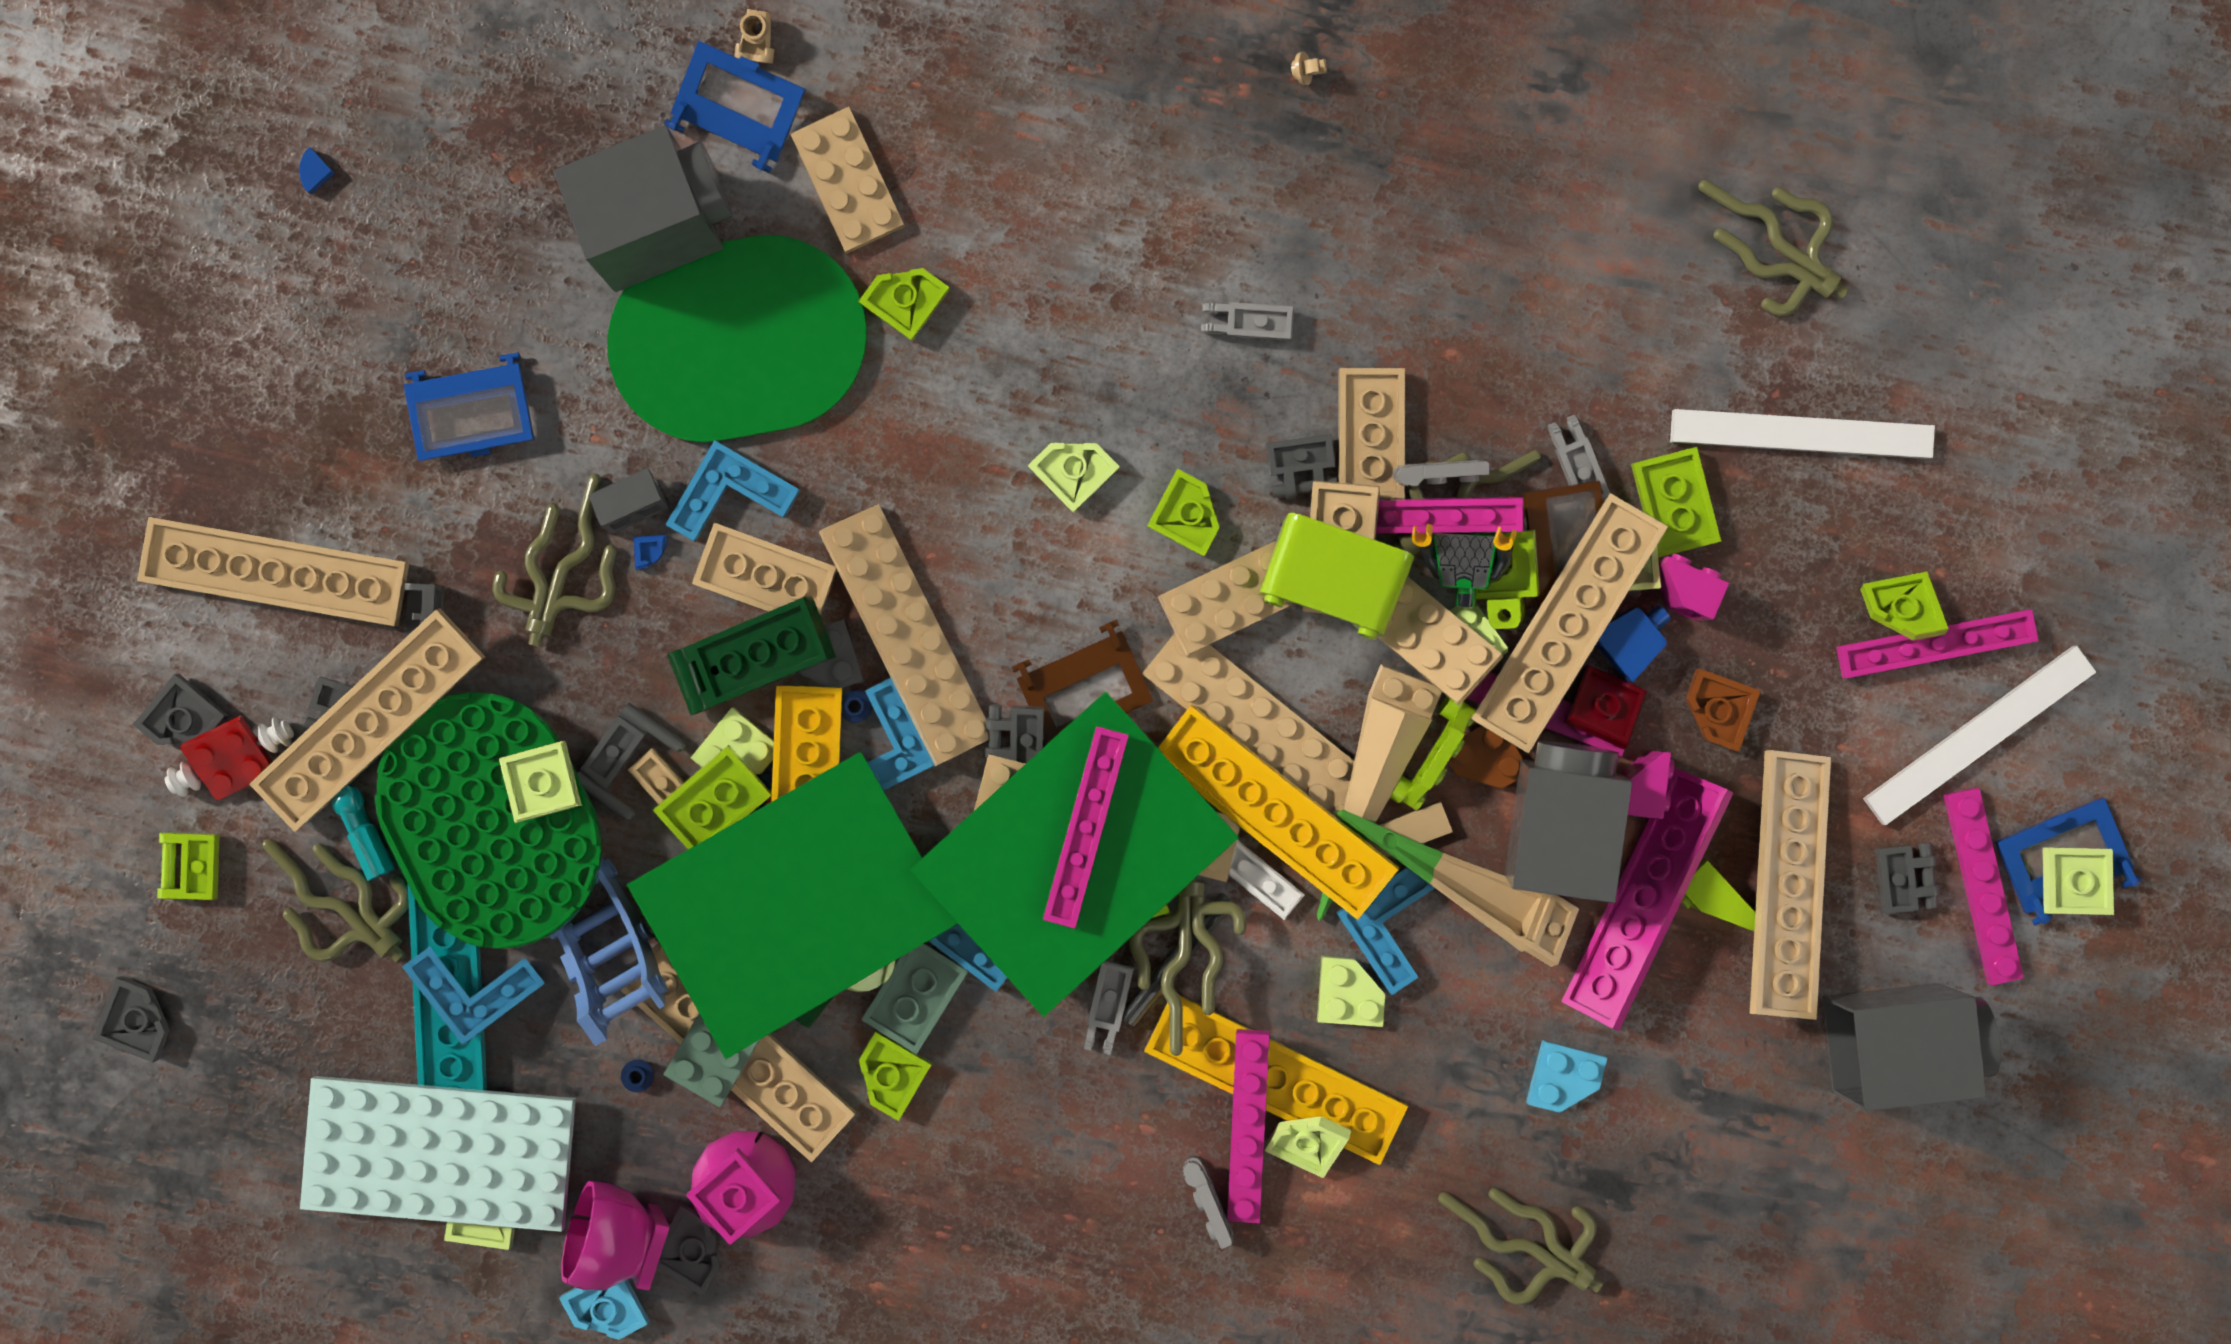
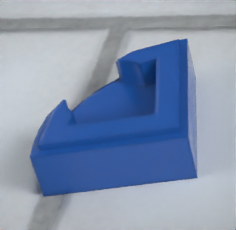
M309 147L301 158L299 176L304 189L312 195L335 172L313 148Z
M668 535L633 537L635 569L648 568L660 560L667 548Z

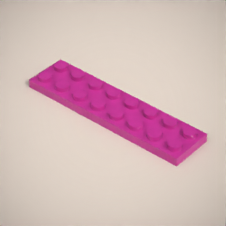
M1674 768L1673 777L1668 779L1667 792L1670 793L1671 798L1669 810L1664 812L1663 819L1649 818L1618 883L1615 903H1608L1561 1001L1617 1031L1620 1030L1733 795V792L1677 768Z

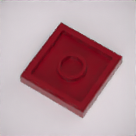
M1587 664L1581 674L1564 723L1625 749L1629 745L1647 691Z

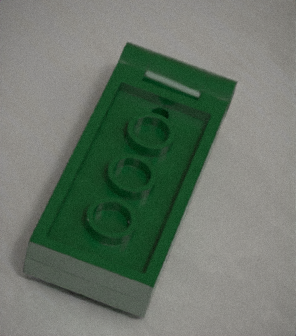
M808 596L667 654L690 716L836 658V654L813 596Z

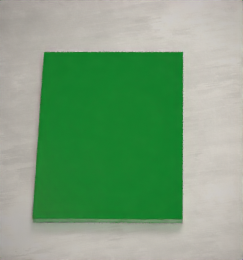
M1105 691L918 861L910 871L1044 1018L1239 837ZM1098 726L1129 736L1077 924L1074 929L1045 921L1043 916L1095 729Z
M861 752L626 884L725 1060L958 924L910 871L922 857Z

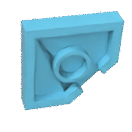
M1542 1040L1526 1103L1558 1113L1566 1110L1600 1089L1608 1058L1604 1055Z
M628 1280L606 1290H582L575 1287L562 1294L559 1298L574 1327L605 1333L607 1337L617 1340L646 1326L650 1322Z

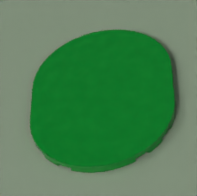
M761 235L721 242L724 249L623 290L612 312L607 336L608 361L615 384L624 400L640 418L657 430L685 441L713 443L715 440L717 442H724L790 430L809 424L827 414L826 412L831 410L847 395L856 381L866 355L868 331L863 305L858 302L860 296L853 282L845 271L826 253L813 245L794 238Z
M464 692L442 697L392 745L384 750L377 769L378 779L375 805L383 834L412 894L424 913L439 928H443L460 941L479 947L505 949L525 946L545 939L563 928L578 914L588 900L598 878L602 857V837L597 814L573 765L572 768L581 806L519 823L514 822L499 758L560 742V739L550 725L532 709L516 700L492 693Z

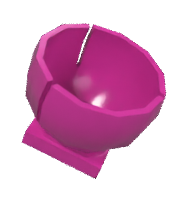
M736 1130L709 1143L693 1166L692 1186L686 1196L694 1204L702 1222L719 1232L729 1245L739 1237L750 1238L776 1226L781 1222L794 1202L796 1169L785 1147L766 1133H763L758 1142L755 1143L761 1131Z
M588 1181L580 1192L572 1213L588 1216L591 1219L571 1216L561 1262L562 1282L582 1290H606L628 1279H632L636 1288L649 1291L670 1228L660 1205L647 1203L646 1208H644L631 1191L607 1182Z

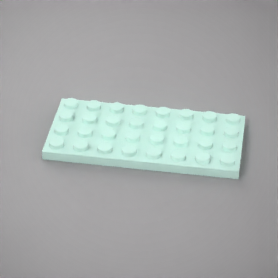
M314 1076L311 1078L300 1209L562 1232L565 1229L576 1098Z

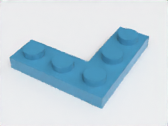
M714 440L666 525L696 542L728 486L783 518L788 514L801 490Z
M889 678L865 690L894 748L867 762L884 791L934 766V763L892 679Z
M1406 866L1395 873L1358 920L1343 908L1336 912L1391 995L1419 977L1383 922L1435 888Z
M959 924L929 940V942L995 992L998 991L1007 979L1003 972Z
M428 947L402 966L462 1045H465L545 984L526 958L519 961L471 998H469L431 947Z

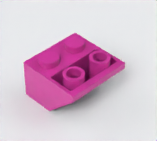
M1673 554L1672 557L1664 556L1663 558H1658L1661 583L1659 590L1666 608L1694 621L1714 620L1729 586L1728 582L1720 579L1722 574L1703 567L1702 570L1690 566L1691 560L1677 554Z
M1648 750L1620 772V774L1632 781L1628 815L1664 818V812H1668L1671 800L1670 793L1667 792L1668 779H1672L1674 773V760L1670 759L1671 753Z

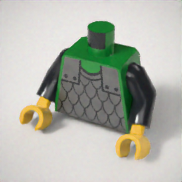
M1427 524L1426 533H1420L1417 530V526L1413 527L1412 542L1419 547L1423 560L1433 577L1440 580L1441 587L1457 588L1456 606L1474 607L1476 606V589H1488L1492 583L1502 578L1511 565L1513 543L1517 536V531L1512 530L1511 536L1506 537L1501 533L1502 527H1498L1496 533H1435L1433 539V526Z

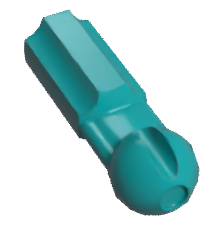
M348 785L331 800V806L336 814L341 816L349 833L347 837L367 881H371L394 871L395 868L376 826L371 824L365 811V801L362 792L354 786Z

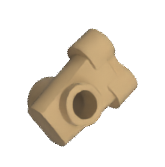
M747 9L746 15L743 16L740 22L742 37L740 44L736 43L734 56L739 59L740 56H743L754 62L773 64L774 49L770 48L771 13ZM762 23V31L756 35L754 27L756 24Z

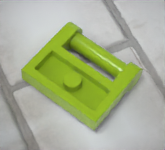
M159 832V843H162L161 887L157 888V898L218 899L220 834ZM176 843L182 844L180 888L175 887Z

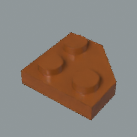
M1698 668L1695 670L1685 700L1705 741L1739 752L1761 690Z
M1479 725L1465 733L1462 738L1464 745L1455 758L1451 756L1448 761L1456 776L1503 789L1518 780L1520 759L1522 757L1515 745Z

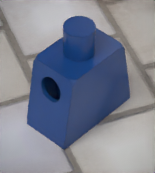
M1660 605L1647 615L1639 607L1628 609L1610 620L1595 646L1624 681L1633 682L1667 644L1666 639L1659 630L1671 621V617Z

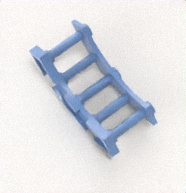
M601 857V866L595 884L601 881L613 902L575 925L572 923L566 924L550 936L553 940L558 937L566 953L560 958L569 980L572 983L577 981L580 990L579 993L574 995L577 1007V1022L595 1046L607 1040V1026L610 1025V1020L650 997L660 1009L665 1006V992L668 991L649 943L652 935L648 927L643 922L640 923L626 894L615 876L618 873L610 859L604 860L603 857ZM620 914L628 934L589 957L584 955L578 944V941L581 940L580 936ZM634 946L639 964L600 987L596 985L592 975L596 971L595 968ZM641 978L642 987L610 1006L603 1008V1003L607 1001V997Z

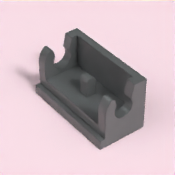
M648 468L588 495L600 526L609 534H614L670 508L657 478L653 477Z
M405 583V590H407L405 638L436 609L441 608L444 611L445 586Z

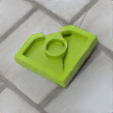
M924 268L896 274H881L876 276L858 302L910 341H913L950 291V287Z
M1177 468L1147 527L1202 557L1206 555L1220 527L1206 483Z
M1928 572L1865 583L1860 589L1871 619L1913 641L1945 635L1949 629Z
M876 1030L859 1059L868 1090L867 1094L870 1105L899 1121L930 1069L932 1062L919 1054L916 1055Z

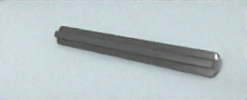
M1220 893L1213 901L1233 902L1224 893ZM1226 914L1204 915L1206 930L1211 934ZM1193 928L1190 958L1202 945L1194 935ZM1179 943L1151 976L1150 987L1147 990H1140L1124 1009L1122 1019L1129 1025L1135 1026L1161 995L1162 974L1167 965L1177 956Z

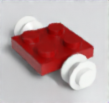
M242 715L182 743L180 750L189 762L182 761L179 771L173 767L167 769V776L165 777L166 786L171 793L185 797L188 794L187 788L189 787L195 791L200 790L202 780L216 801L249 786L273 762L265 749L272 753H277L278 744L282 743L284 746L289 747L292 744L291 738L294 737L293 730L286 720L281 721L279 718L274 717L270 727L263 723L259 724L258 736L256 737Z

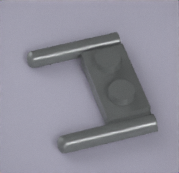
M628 703L623 708L621 714L610 726L580 768L581 770L577 773L588 794L626 821H632L635 818V810L612 795L607 789L625 767L647 736V733L649 732L675 752L679 753L685 748L684 741L631 703Z

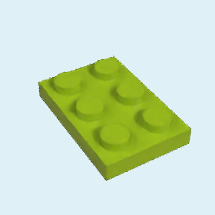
M1697 447L1631 464L1643 512L1668 526L1657 544L1658 558L1721 542Z
M728 745L656 806L653 811L683 845L690 849L748 816L772 795V792L733 748Z

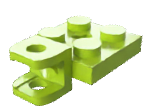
M1535 529L1517 532L1513 543L1512 567L1508 568L1507 573H1504L1499 581L1492 583L1488 589H1476V599H1488V620L1493 629L1517 628L1525 618V597L1539 596ZM1512 532L1501 533L1506 537H1510ZM1503 609L1508 610L1511 617H1506L1503 614Z

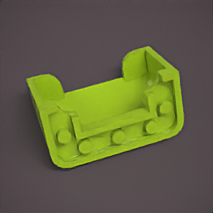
M1288 513L1283 521L1258 595L1265 597V603L1282 608L1284 603L1290 604L1293 602L1353 623V626L1359 629L1358 635L1376 640L1377 636L1384 637L1411 569L1414 555L1402 549L1301 514Z

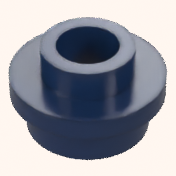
M852 690L842 696L841 715L845 720L858 723L864 721L870 715L872 704L866 693ZM853 700H857L861 705L857 713H853L849 709V704Z
M642 1059L631 1060L621 1071L622 1084L631 1092L645 1091L654 1080L652 1066ZM633 1071L641 1073L642 1080L640 1082L632 1079Z

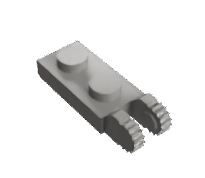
M1238 302L1203 304L1202 312L1211 315L1228 314L1227 325L1216 323L1201 324V332L1227 334V337L1292 340L1293 306Z
M1575 415L1567 417V426L1576 441L1569 445H1566L1560 427L1555 422L1549 424L1548 430L1556 447L1555 452L1568 485L1598 480L1601 484L1602 500H1606L1610 494L1590 441L1588 437L1585 438ZM1584 500L1575 501L1578 510L1585 508Z
M1483 460L1406 464L1404 466H1397L1392 471L1395 482L1403 486H1418L1423 479H1427V484L1447 483V477H1459V482L1479 481V475H1489V463Z
M1107 960L1101 964L1087 1021L1089 1027L1084 1049L1091 1051L1095 1042L1096 1027L1109 1030L1104 1041L1103 1054L1111 1055L1116 1032H1119L1134 967Z
M1190 1156L1185 1161L1182 1172H1184L1183 1175H1185L1186 1183L1196 1189V1192H1193V1196L1199 1211L1205 1210L1209 1220V1222H1206L1209 1236L1212 1241H1218L1221 1249L1231 1246L1234 1232L1229 1221H1227L1226 1213L1207 1169L1202 1164L1201 1158Z

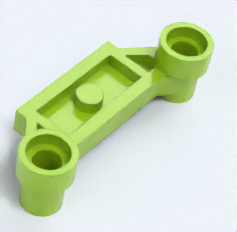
M1446 696L1439 707L1438 714L1449 720L1414 778L1410 781L1401 776L1390 799L1397 803L1403 802L1414 810H1418L1426 798V792L1431 790L1434 784L1437 786L1443 780L1447 771L1444 767L1451 756L1455 758L1464 745L1462 738L1465 735V729L1473 724L1472 717L1477 711L1476 709L1464 702L1458 706L1449 697Z

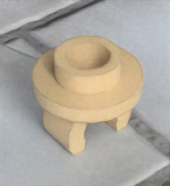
M1306 52L1297 53L1295 60L1291 64L1294 79L1298 80L1302 86L1309 85L1312 81V75L1327 73L1326 59H1310Z

